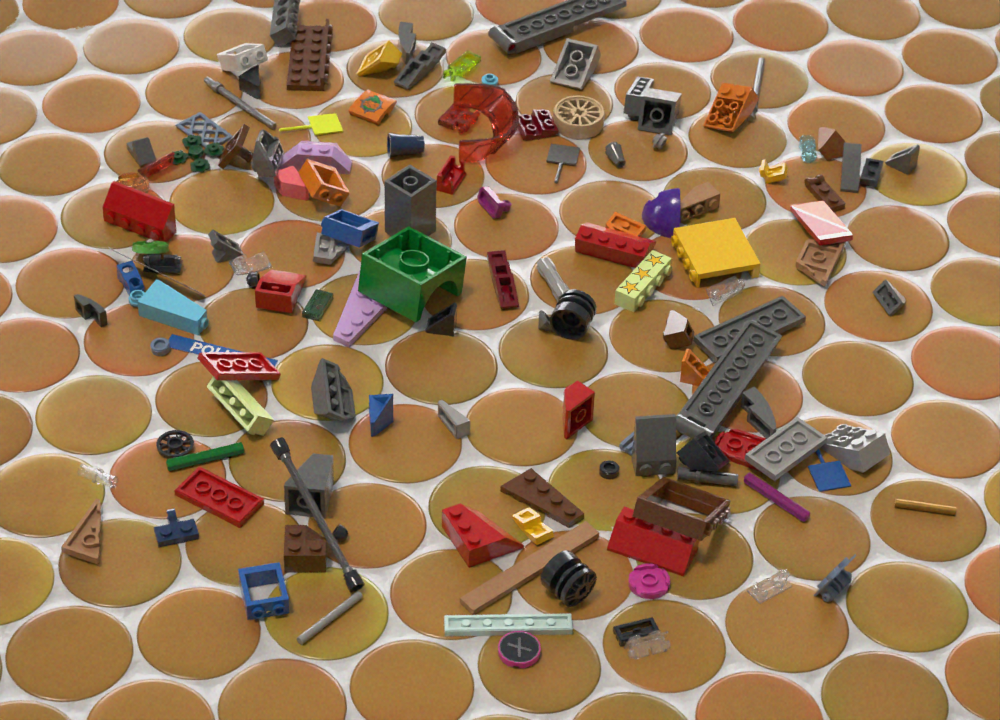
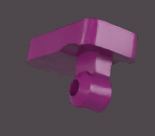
M488 186L479 189L477 200L492 218H500L503 211H510L512 205L510 201L499 200L498 196Z

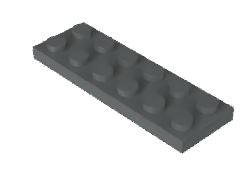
M781 296L694 335L693 341L710 358L717 362L748 319L781 334L805 323L806 316L784 296Z

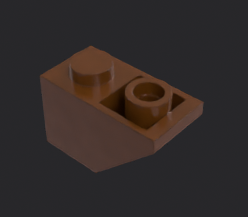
M671 310L666 320L665 331L663 332L664 341L668 343L670 349L692 345L695 332L688 319Z

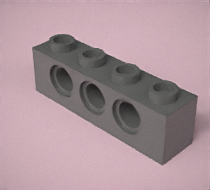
M274 0L270 37L278 47L296 39L300 0Z

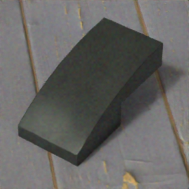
M74 295L75 310L85 320L92 317L100 327L108 325L106 310L101 305L85 296Z

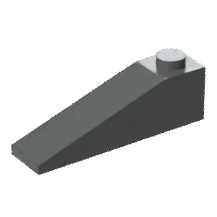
M639 76L636 78L626 93L624 114L634 118L640 115L642 96L648 88H652L654 79Z

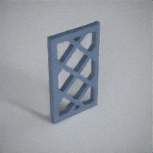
M201 112L176 124V127L188 136L194 135L193 133H202L201 141L204 148L207 145L205 142H218L222 145L233 137ZM198 118H201V119H203L204 121H195V120L198 119ZM185 125H191V128H190V129H186V128L183 127V126H185ZM194 125L204 126V128L194 129ZM207 126H212L216 130H208ZM205 134H215V138L205 137ZM218 134H223L226 137L218 138Z

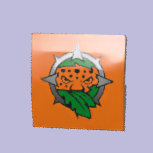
M366 90L355 100L348 111L351 115L379 125L385 115L389 116L397 101Z

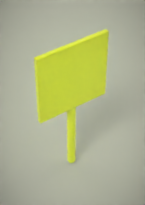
M336 113L308 116L310 125L279 129L280 132L312 128L314 135L343 132Z

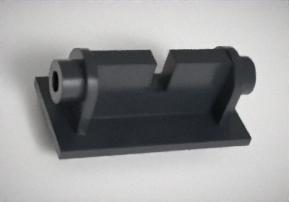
M147 254L143 258L144 265L160 273H181L183 260L178 255H164V259H161V254ZM144 267L143 272L155 273V271Z

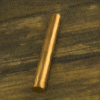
M895 499L894 507L956 515V507Z

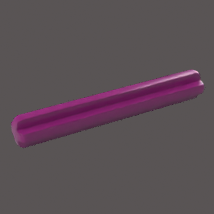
M748 473L745 475L744 483L801 521L806 522L810 518L811 513L754 474Z

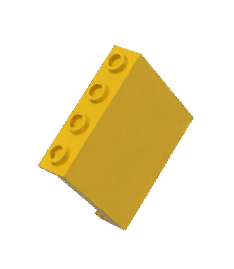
M736 218L674 228L671 244L676 248L677 255L682 259L684 269L688 271L689 278L694 282L696 288L700 286V279L748 271L751 278L759 277L761 263Z

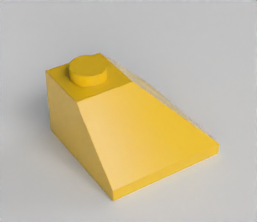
M388 40L365 56L357 75L363 76L395 68L400 63L402 53Z

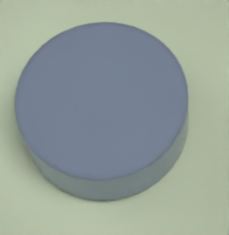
M156 338L150 344L151 352L156 356H164L170 351V343L166 338Z

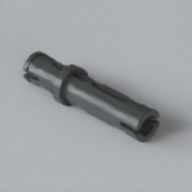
M678 467L677 479L695 481V483L707 482L737 487L739 474Z

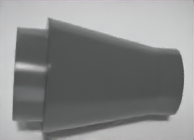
M617 142L609 143L605 147V154L613 161L617 168L623 167L626 162L621 145Z

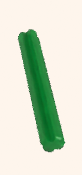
M242 442L167 459L166 466L168 471H173L243 454L244 446Z

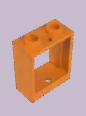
M306 159L298 172L311 197L341 207L350 194L334 167Z

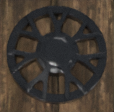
M182 430L167 431L157 439V451L160 455L169 459L188 455L194 448L193 437Z

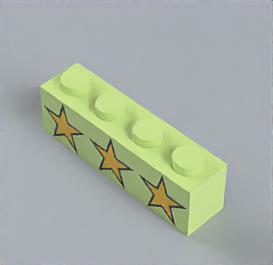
M652 250L616 289L614 304L635 312L638 307L643 305L645 299L653 294L654 289L662 284L663 279L671 274L672 258Z

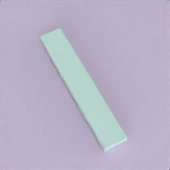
M571 614L444 615L445 636H505L513 631H524L532 635H572L573 631Z

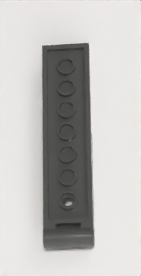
M567 0L500 26H493L489 30L488 36L508 54L519 53L572 33L573 27L624 8L627 6V1Z
M748 319L676 416V430L692 439L704 431L713 438L742 398V392L747 390L748 385L779 344L782 335Z

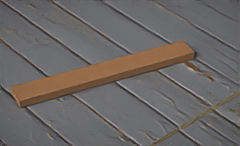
M583 522L462 596L460 604L472 615H475L541 574L546 564L556 554L565 550L575 553L599 538V532L588 522Z

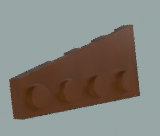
M532 468L501 485L500 492L513 495L515 500L530 504L532 509L547 513V517L568 528L584 519V512Z

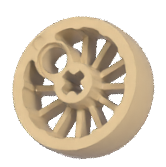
M570 96L563 98L555 105L553 121L559 130L558 133L571 139L592 138L598 135L604 126V108L593 98Z

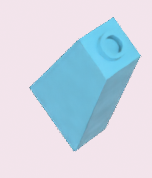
M156 279L138 301V312L141 317L198 336L208 326L209 320L206 309L160 280Z

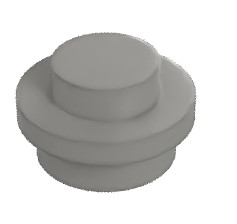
M664 133L656 134L653 138V148L661 149L665 145L667 137H665Z

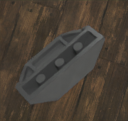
M260 130L256 139L251 166L253 171L257 172L258 177H275L285 153L279 138L273 137L271 133L265 130Z
M321 358L311 385L314 413L330 420L345 421L354 419L356 416L353 393L348 381L340 372L341 369L338 364Z

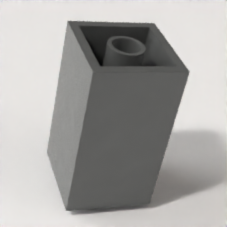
M408 165L384 181L385 232L393 236L408 226L427 236L436 231L437 180L412 165Z

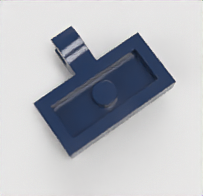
M175 509L166 510L168 524L154 527L158 547L199 539L195 520L189 519L178 522Z

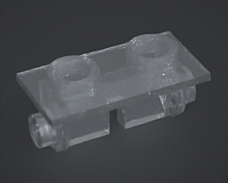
M733 276L707 288L706 291L712 306L743 293L742 289L745 286V282Z
M780 569L778 573L770 578L754 583L753 587L747 589V592L761 604L792 587V584L787 581L789 572Z
M660 630L648 634L649 636L642 638L640 635L631 637L626 643L624 650L630 648L628 656L634 660L649 656L647 648L651 649L652 655L667 652L671 648L669 640H665L668 631L662 633Z

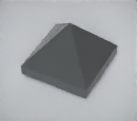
M540 310L538 329L555 333L550 325V316Z

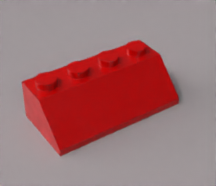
M115 181L111 183L102 207L104 221L154 241L167 242L176 233L175 206L173 203Z
M585 223L580 226L575 237V252L636 268L654 249L656 241Z
M624 506L615 521L607 550L645 564H655L660 569L684 577L698 551L699 540L633 517L634 510Z

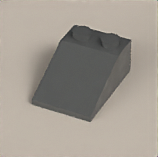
M675 414L635 417L632 463L635 476L675 473Z

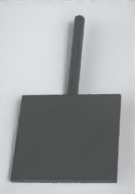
M551 144L546 162L559 163L555 183H558L563 164L576 166L580 147Z

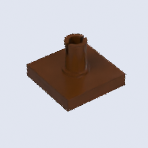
M243 124L227 142L218 163L219 167L224 169L236 155L248 163L252 160L253 152L243 147L250 127Z

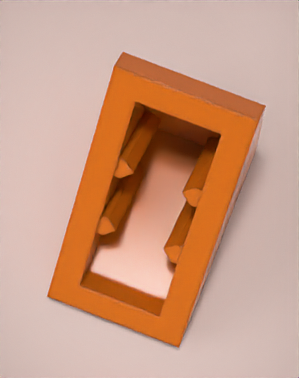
M688 348L682 360L680 382L699 386L710 370Z

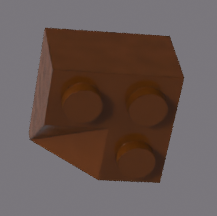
M285 525L284 573L326 572V538L307 525Z

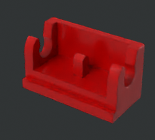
M450 155L437 174V191L451 195L455 193L467 175L464 160L458 166L455 163V156Z

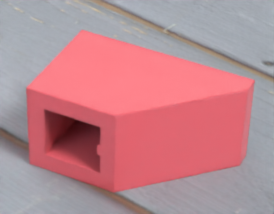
M294 166L278 170L277 175L274 177V186L282 196L305 201L309 200V191Z

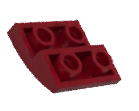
M533 109L531 115L515 114L514 122L523 140L543 139L559 132L549 110Z

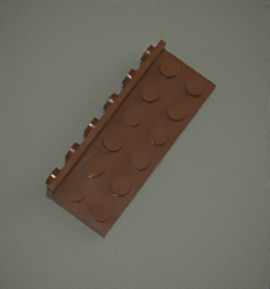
M326 19L325 26L297 25L296 39L291 41L287 90L324 91L325 85H328L333 25H330L329 19Z

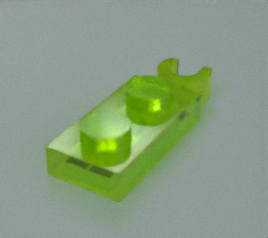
M467 50L448 65V69L443 72V78L450 77V82H454L457 76L463 77L481 62V56Z

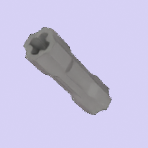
M541 258L537 262V270L545 278L558 302L562 293L570 290L569 287L563 282L550 258Z

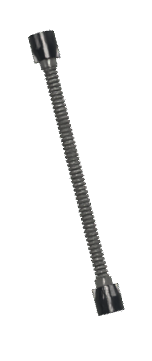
M283 437L275 439L271 442L270 447L278 460H281L286 465L309 510L312 512L314 519L343 569V579L350 592L360 590L365 583L357 570L349 566L316 503H314L310 492L307 490L291 460V453L286 440Z

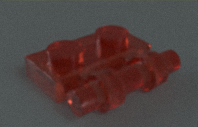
M455 101L438 119V125L451 130L459 127L457 131L462 135L464 132H468L471 125L478 121L480 112H470V106Z

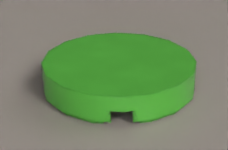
M137 241L132 244V251L143 254L166 253L169 251V245L163 241Z

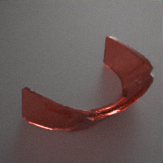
M476 83L454 84V106L481 112L489 118L493 132L492 138L460 140L459 163L462 160L465 163L483 160L487 156L495 154L516 133L519 124L516 101L514 102L513 98L504 88Z

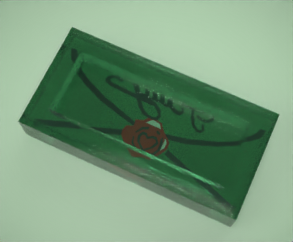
M316 289L302 311V317L320 322L333 300V293Z

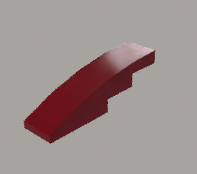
M505 250L487 252L490 274L500 309L519 307L513 273H511Z

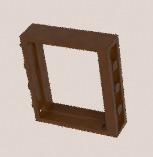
M662 477L637 497L633 517L702 541L706 536H710L711 532L716 530L719 525H722L725 519L729 518L731 514V508H729L731 500ZM665 499L709 516L703 520L659 503Z

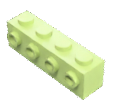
M212 377L207 388L248 433L264 436L274 419L237 380H216Z

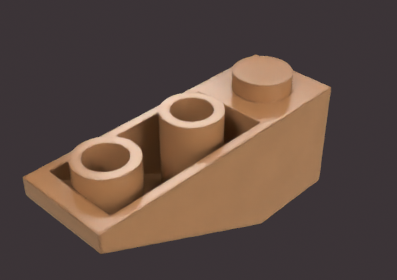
M709 182L694 187L680 202V222L718 208L721 193Z

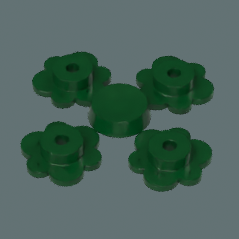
M189 135L182 140L184 147L189 148L188 154L183 153L182 150L172 151L168 161L172 162L173 165H179L180 163H185L188 157L196 158L194 162L190 163L191 171L203 173L210 168V164L207 159L203 160L200 157L203 154L210 157L221 156L224 147L220 146V143L214 142L206 145L203 151L200 146L202 145L201 136Z

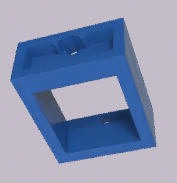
M340 209L323 218L321 234L360 248L376 240L379 222Z
M280 562L238 569L239 586L247 620L289 613V598ZM278 583L280 597L251 601L248 588Z

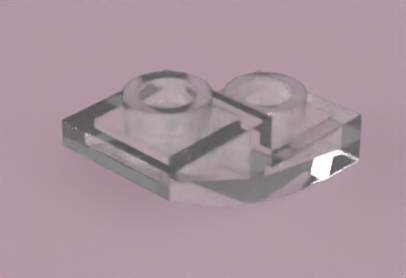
M264 251L250 258H247L246 254L229 261L235 275H248L249 273L261 272L272 267Z

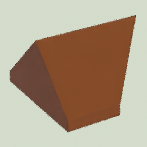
M820 127L818 131L819 152L827 161L842 157L843 146L846 143L836 130Z

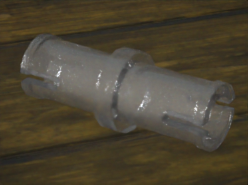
M86 464L79 466L84 470L78 468L79 476L88 478L95 484L101 483L110 488H115L116 484L112 482L118 483L117 476L108 474L101 468L95 469Z

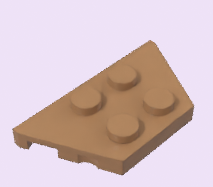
M807 239L796 260L795 267L822 286H826L846 242L819 246L814 239Z

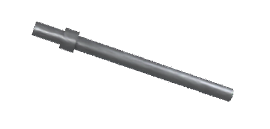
M759 58L753 86L757 96H759L764 70V58ZM757 104L753 113L747 118L749 121L754 120L755 114L758 111Z
M209 77L204 79V82L213 91L222 94L271 129H276L277 124L225 89L221 83L215 82Z

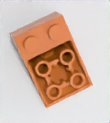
M722 82L703 126L734 132L753 113L759 98L753 88Z

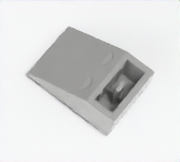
M841 424L831 433L825 434L827 442L820 447L838 461L840 460L849 469L865 472L890 455L885 433L848 426L847 424Z

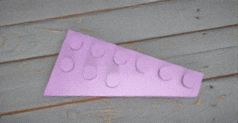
M360 271L333 334V341L350 347L388 308L358 291Z

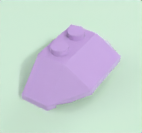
M301 141L283 155L280 170L294 166L299 171L306 159L334 167L339 174H350L352 161L337 143Z

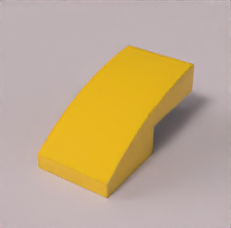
M531 508L512 515L518 527L536 545L554 537L553 530L543 524L541 516Z

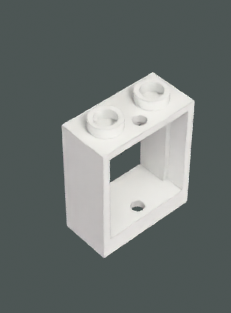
M245 43L217 54L221 69L224 71L240 72L268 61L264 44Z

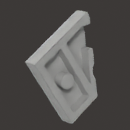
M317 232L313 262L331 265L350 247V244Z

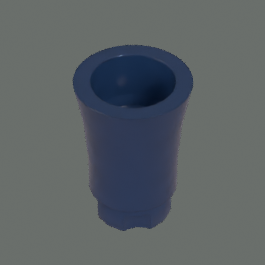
M387 134L388 157L424 153V136Z

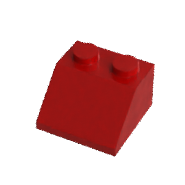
M578 380L572 385H568L563 393L562 419L565 439L570 438L593 420L595 391Z

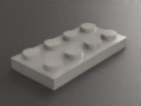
M796 417L746 453L745 460L775 481L826 444L827 437L799 417Z

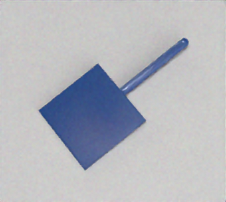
M816 450L821 464L809 465L808 469L818 491L851 487L840 460L825 463L820 450Z

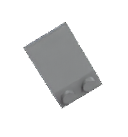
M567 38L550 83L582 90L596 70L601 57L598 45Z

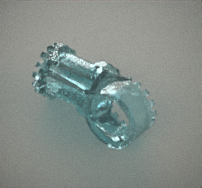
M802 135L799 141V149L803 152L801 159L806 163H811L817 159L815 138L813 139L811 135Z

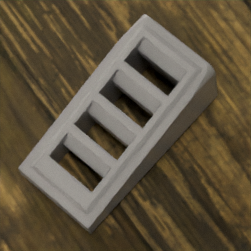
M443 400L438 401V417L453 436L459 439L469 435L470 420Z

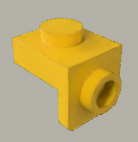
M762 160L759 173L762 178L764 177L766 184L779 182L787 178L788 167L786 163L769 167L767 161Z

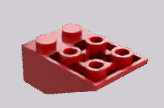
M269 270L259 279L255 289L256 308L292 313L307 276Z

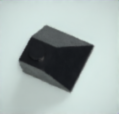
M706 431L694 437L676 452L679 455L680 462L691 469L717 472L730 462Z

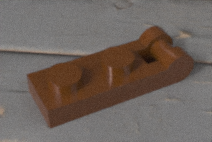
M822 174L815 176L813 179L811 177L805 179L806 188L818 201L823 200L833 212L845 209L846 203L828 185Z

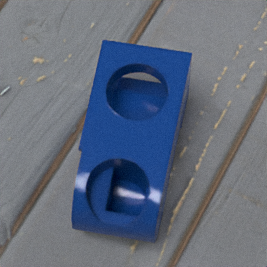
M133 261L118 264L117 278L119 282H122L128 295L130 296V293L134 290L144 291L143 281ZM124 268H130V272L125 273L122 271Z

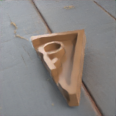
M95 499L61 546L62 553L95 564L99 563L101 503L99 499Z

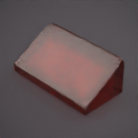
M171 152L139 168L138 172L144 179L149 178L172 165L175 153Z

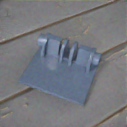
M855 554L850 559L847 557L843 559L817 585L819 590L814 596L820 593L824 601H832L852 581V574L845 571L844 568L857 555Z

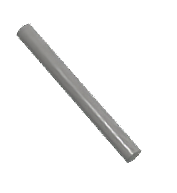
M357 591L297 637L298 643L301 645L361 600L363 598L361 592Z

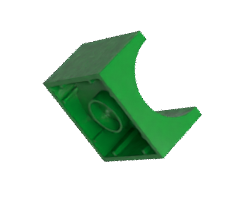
M408 226L362 253L358 291L410 320L418 322L421 320L426 302L437 287L455 296L462 294L467 256Z

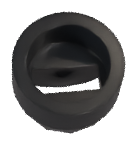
M259 272L249 273L246 277L247 284L251 287H257L260 279Z
M338 524L332 534L336 541L343 542L347 539L348 530L341 524Z

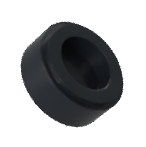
M610 460L602 462L599 466L600 476L604 479H615L619 475V465Z

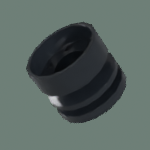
M576 289L563 292L550 316V325L553 331L562 338L569 340H578L584 337L597 311L594 299L589 294Z
M565 550L549 560L541 573L540 581L563 604L572 607L588 597L596 584L597 575L589 566L582 563L581 559L573 552Z

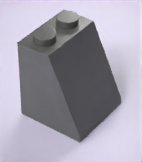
M648 88L642 96L638 130L672 135L680 110L682 93Z
M313 453L297 471L325 519L334 485L333 455ZM290 477L284 484L285 514L313 517L293 478Z

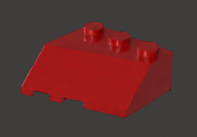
M461 503L442 509V528L468 567L524 548L521 542L475 509Z

